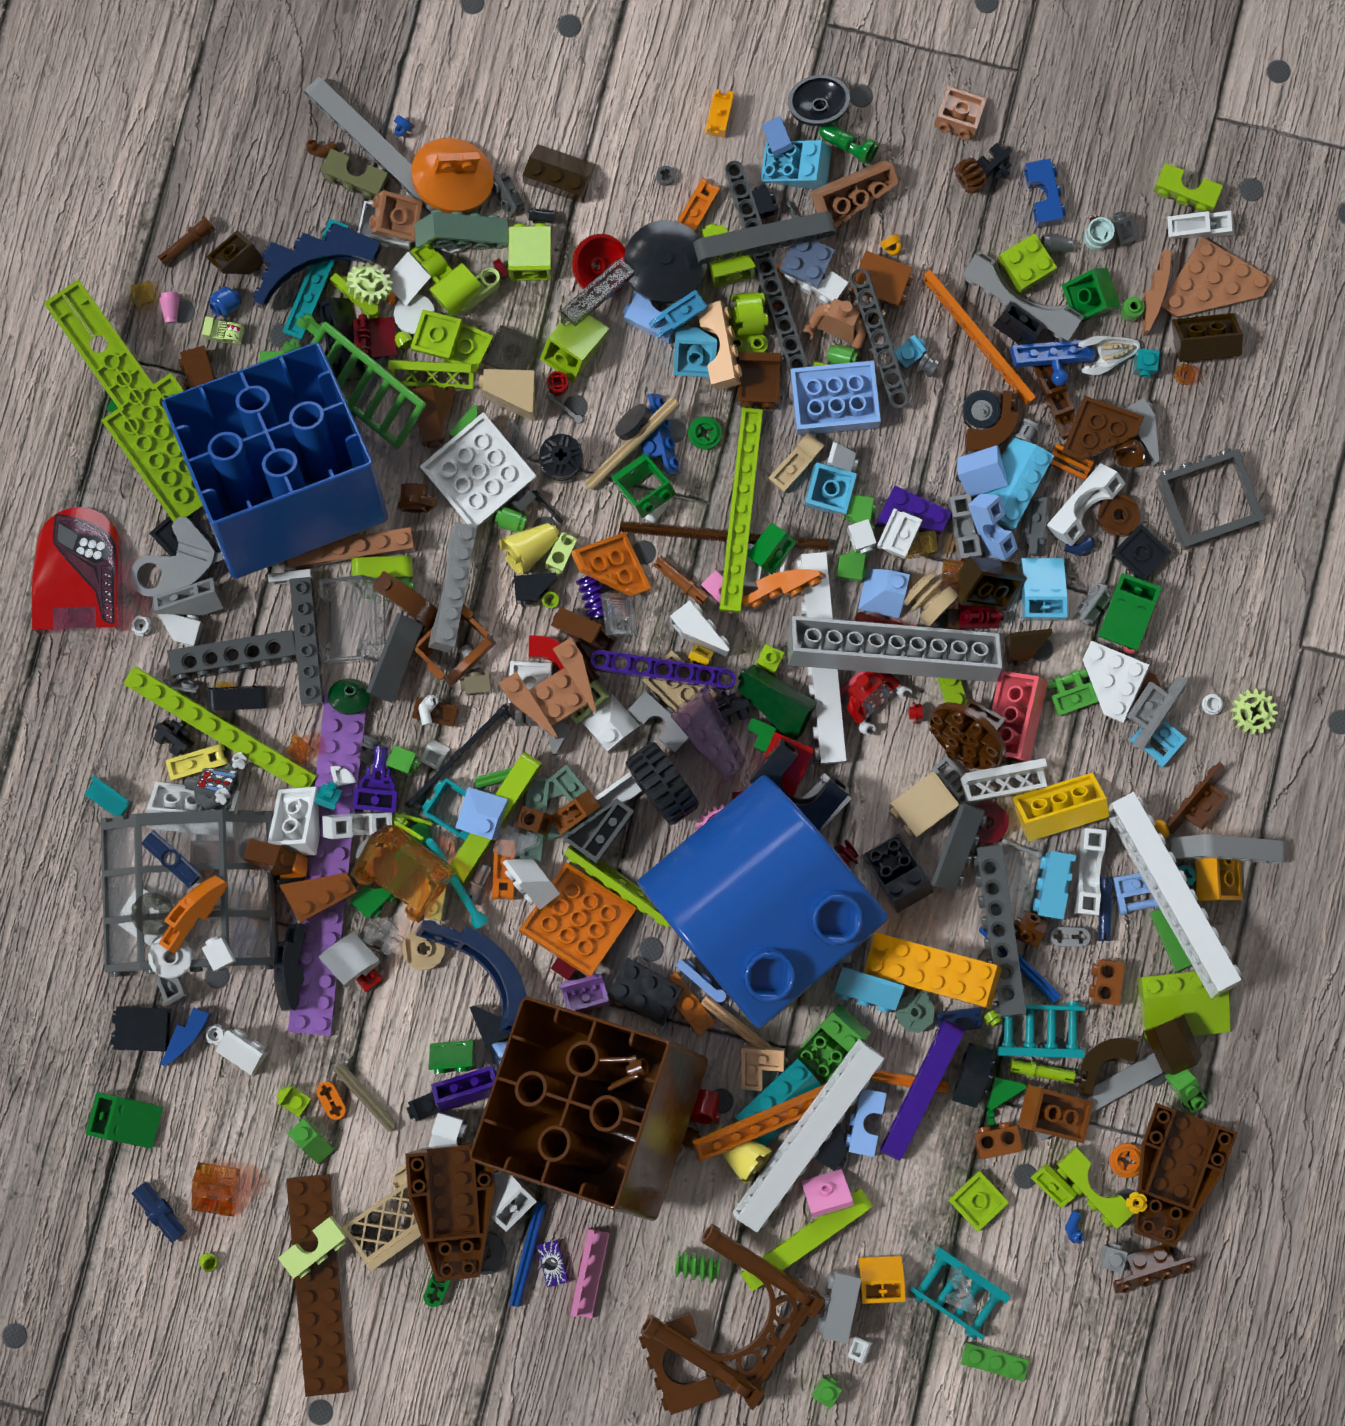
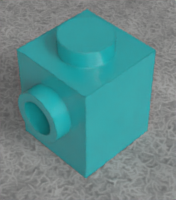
M1139 348L1134 354L1133 374L1143 378L1154 376L1158 371L1159 350Z

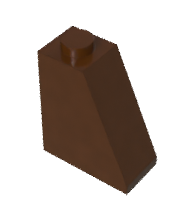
M560 607L558 612L555 613L551 624L557 631L595 651H611L617 639L601 624L563 607Z

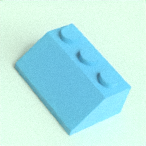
M840 967L833 992L837 993L836 998L849 1001L850 997L857 999V1004L869 1007L870 1004L878 1006L877 1010L890 1013V1010L896 1011L904 985Z

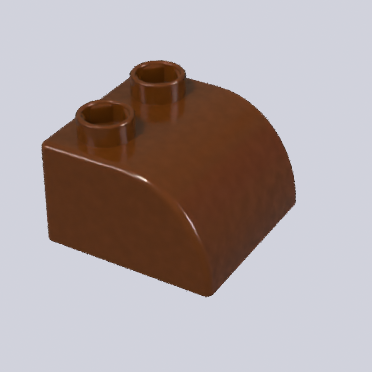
M524 997L520 1003L470 1152V1160L614 1211L654 1221L659 1216L708 1066V1059L667 1039L538 999ZM636 1055L638 1059L644 1058L649 1066V1074L647 1076L632 1080L611 1091L608 1090V1087L613 1082L628 1076L626 1066L629 1065V1062H600V1058L631 1057Z

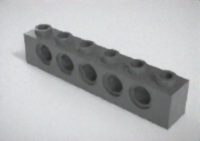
M311 577L289 579L301 705L303 707L324 705L314 583Z
M281 631L167 650L170 675L174 678L177 677V680H186L190 678L189 675L198 674V677L211 675L210 672L213 671L228 673L231 672V668L239 667L240 670L251 669L252 665L255 664L270 666L273 665V661L281 660L282 663L293 662L294 658H296L294 631ZM274 644L280 645V651L277 654L270 653V648ZM254 647L259 648V655L254 658L250 657V650ZM232 651H238L239 654L235 661H229L228 658ZM216 654L218 657L217 662L212 665L208 664V657ZM190 658H196L197 660L193 668L187 667V661Z

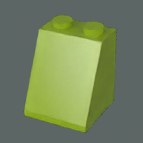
M539 223L530 227H526L525 224H515L514 227H509L508 270L510 281L552 280L551 226Z
M710 224L705 229H702V238L727 233L728 230L723 224ZM748 255L708 263L714 288L754 278L755 264Z
M575 305L548 336L540 360L554 370L563 372L567 379L574 383L604 342L609 328Z

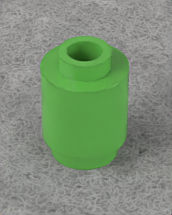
M1138 297L1126 299L1120 309L1122 318L1128 322L1136 321L1144 311L1143 301Z
M839 344L831 345L827 353V361L831 362L832 365L854 363L859 361V354L855 348Z
M504 507L503 510H498L495 522H498V527L517 533L524 530L527 516H524L522 512Z

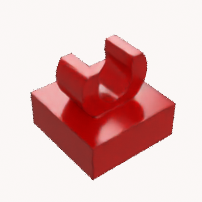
M374 968L366 976L361 974L356 980L362 989L367 992L382 981L383 978Z

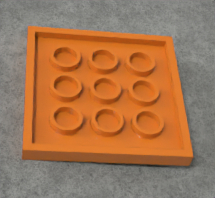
M566 862L552 881V884L560 894L540 910L535 906L520 927L519 932L591 978L637 908Z

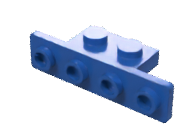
M648 394L652 412L650 417L665 403L661 394ZM667 418L640 445L642 454L645 453L651 460L662 456L667 475L680 474V465L675 455V443L671 437L670 422Z

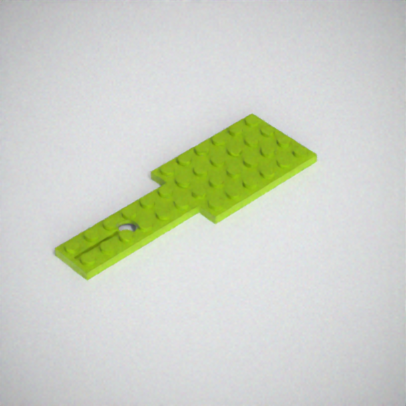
M79 279L45 301L44 305L118 407L117 410L101 420L172 521L175 522L180 517H188L201 508L202 503L162 404L165 398L184 390L172 373H169L155 384L151 382ZM100 336L106 339L107 348L103 352L98 353L91 349L90 342L94 337Z

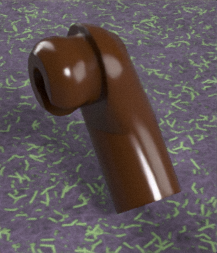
M309 140L306 143L307 151L319 158L328 156L330 149L338 150L334 141L324 146L316 143L315 140Z

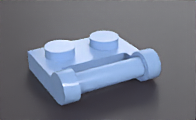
M1140 873L1113 878L1120 916L1126 915L1127 912L1151 907L1159 908L1154 897L1153 899L1125 904V897L1150 893Z

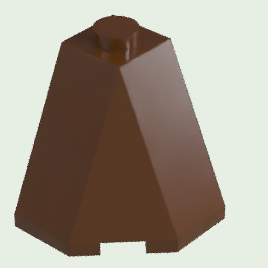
M439 386L411 389L414 394L426 403L425 409L417 420L423 447L427 446L429 449L437 448L445 441L456 399L455 387L447 386L446 390H442Z

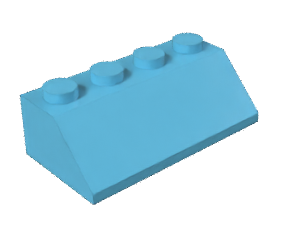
M1012 437L1001 457L1009 486L984 493L1000 496L1006 514L997 521L998 525L1007 530L1016 528L1054 457L1053 454L1036 444Z

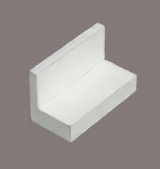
M629 772L598 794L595 799L603 809L615 799H619L625 804L642 792V790Z

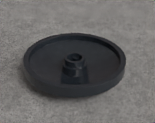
M672 220L655 221L640 228L629 240L624 254L625 274L632 288L645 299L661 304L676 303L694 290H697L702 284L707 271V264L698 263L693 242L700 239L697 233L690 227Z

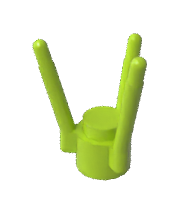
M397 812L392 815V831L406 843L409 839L403 834L404 832L421 841L424 840V837L408 828L410 822L407 820L430 826L433 825L431 821L408 815L405 812H402L401 815Z

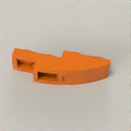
M796 569L766 576L755 581L758 590L743 597L742 603L745 607L756 609L761 607L765 600L781 596L782 591L785 595L796 597L804 592L803 589L809 586L815 587L822 583L821 580L826 578V574L817 570Z
M215 875L187 893L164 920L170 926L158 944L175 954L182 946L189 931L194 927L198 917L205 921L208 915L211 914L213 907L224 894L228 883Z

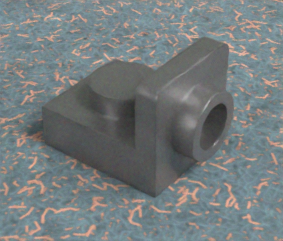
M1119 211L1109 219L1114 225L1119 245L1122 246L1140 238L1132 214Z

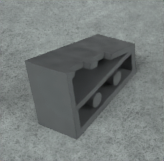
M615 799L588 820L564 835L562 839L597 864L630 820L634 810L619 799Z

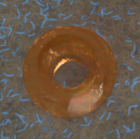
M1182 364L1175 369L1174 378L1177 383L1188 385L1194 380L1195 371L1190 365ZM1181 372H1186L1188 377L1182 378Z

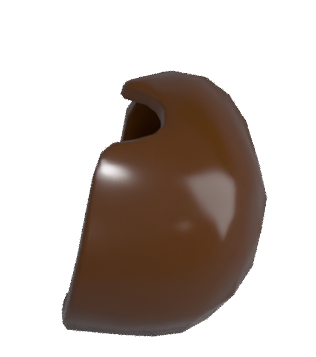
M1132 439L1114 447V457L1117 458V463L1121 466L1137 467L1145 462V447L1137 439Z

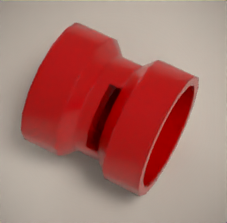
M552 372L547 378L548 389L555 396H561L567 392L569 384L567 376L563 372Z

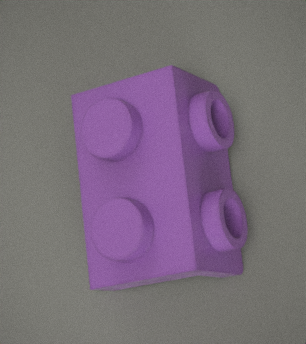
M593 974L591 978L586 976L578 980L571 979L560 985L567 1009L581 1013L610 1005L602 974Z

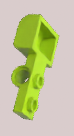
M426 244L424 248L415 247L409 252L435 282V285L429 290L451 317L484 291L479 281L463 263L452 270L441 254L436 252L430 244Z

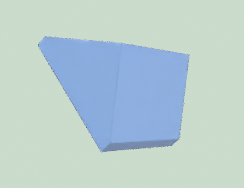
M997 445L958 458V477L966 494L970 493L971 497L1009 486Z

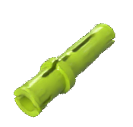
M1011 1059L1009 1072L1028 1075L1030 1078L1035 1076L1073 1084L1075 1080V1070L1037 1064L1036 1061L1026 1062Z

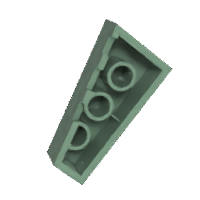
M443 210L431 211V214L414 224L416 248H424L426 244H433V248H442L443 246L454 244V248L460 249L470 247L471 245H473V249H500L509 244L507 219L499 218L498 215L481 217V214L478 213L462 215V212L448 214L444 213Z

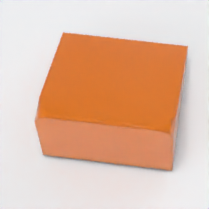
M296 852L295 854L297 855L291 874L280 875V878L305 877L307 874L308 858Z

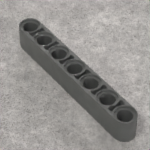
M825 211L700 238L694 241L693 245L698 263L708 264L828 238L836 234V228L831 212Z
M857 269L851 274V283L890 403L896 408H902L909 403L910 395L872 277L866 269ZM863 272L866 275V282L864 284L856 282L855 277L857 273ZM866 292L871 293L873 296V301L870 304H865L862 301V296ZM875 312L879 315V322L877 324L869 322L868 317L870 313ZM877 333L885 334L886 341L884 344H878L875 341ZM887 352L892 355V362L890 364L882 362L881 357L883 353ZM894 372L899 376L897 384H891L888 381L890 373ZM896 393L904 394L905 402L903 404L895 402L894 396Z

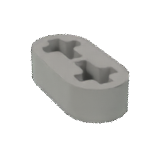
M1057 927L1051 930L1049 934L1050 942L1054 946L1083 947L1091 939L1088 930L1078 927ZM1061 931L1062 935H1068V939H1062L1058 943V940L1054 939V935ZM1079 931H1081L1082 935L1086 936V939L1082 940L1081 944L1078 939H1072V935H1078Z

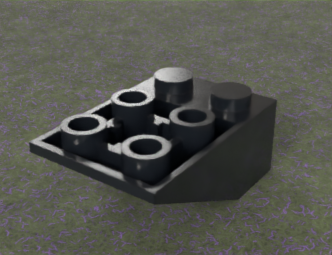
M899 834L862 855L897 913L934 892L930 880Z

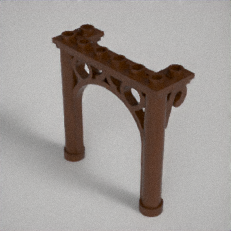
M711 1224L705 1230L701 1242L756 1276L767 1289L769 1312L762 1330L748 1345L730 1353L709 1351L654 1315H650L642 1326L641 1334L647 1338H653L742 1395L749 1408L754 1410L756 1406L763 1402L765 1397L762 1384L770 1379L773 1373L772 1369L776 1363L782 1361L785 1349L788 1345L793 1344L799 1328L807 1323L809 1316L814 1319L816 1315L823 1311L826 1300L817 1288L813 1287L812 1289L802 1284L721 1232V1229L716 1225ZM771 1285L775 1286L787 1295H781L775 1298V1294ZM784 1301L791 1302L792 1308L788 1315L785 1317L777 1316L776 1306ZM774 1319L780 1324H785L777 1336L775 1335L776 1324L773 1323ZM771 1345L762 1358L761 1353L756 1348L759 1347L761 1349L763 1346ZM749 1354L756 1355L757 1362L754 1364V1367L749 1370L743 1369L742 1357ZM736 1360L738 1370L733 1369L722 1361Z

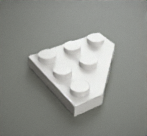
M1091 641L1084 655L1083 662L1103 714L1124 724L1150 665Z

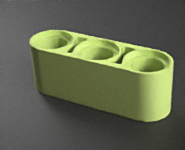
M487 268L475 277L484 291L455 313V316L466 314L500 287V275L496 269ZM489 276H494L497 278L496 281L491 284L487 283L485 280Z

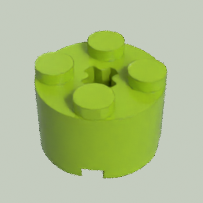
M756 291L732 294L731 302H735V307L731 308L734 331H738L736 335L743 336L763 333L765 326H768L767 313H763L762 306L765 305L764 293Z

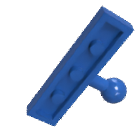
M1082 340L1012 345L1010 349L1015 368L1052 365L1054 371L1052 382L1057 386H1063L1068 382V374L1065 370H1062L1060 364L1090 362L1095 358L1092 345L1086 348L1078 346V342Z

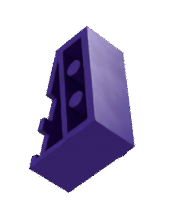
M894 485L875 527H886L895 508L897 511L922 519L918 532L941 535L951 511Z

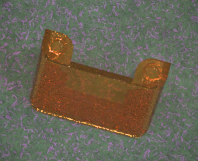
M386 825L370 835L350 875L361 885L375 882L407 904L405 912L409 919L420 923L452 879L455 869L448 862L399 828Z

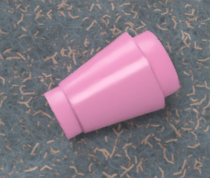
M161 293L159 301L164 322H177L180 302L178 293Z

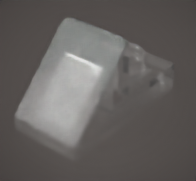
M962 1267L953 1269L954 1277L951 1278L954 1289L958 1291L946 1294L945 1302L971 1314H976L977 1305Z

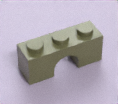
M330 149L321 169L325 181L331 184L339 183L349 192H360L364 198L373 201L375 195L378 196L380 192L385 190L389 181L387 172L368 165L364 174L353 176L349 174V168L352 164L350 156Z

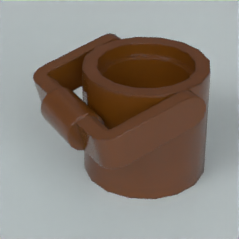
M405 483L400 485V501L397 507L402 512L428 513L437 507L436 498L427 497V485Z

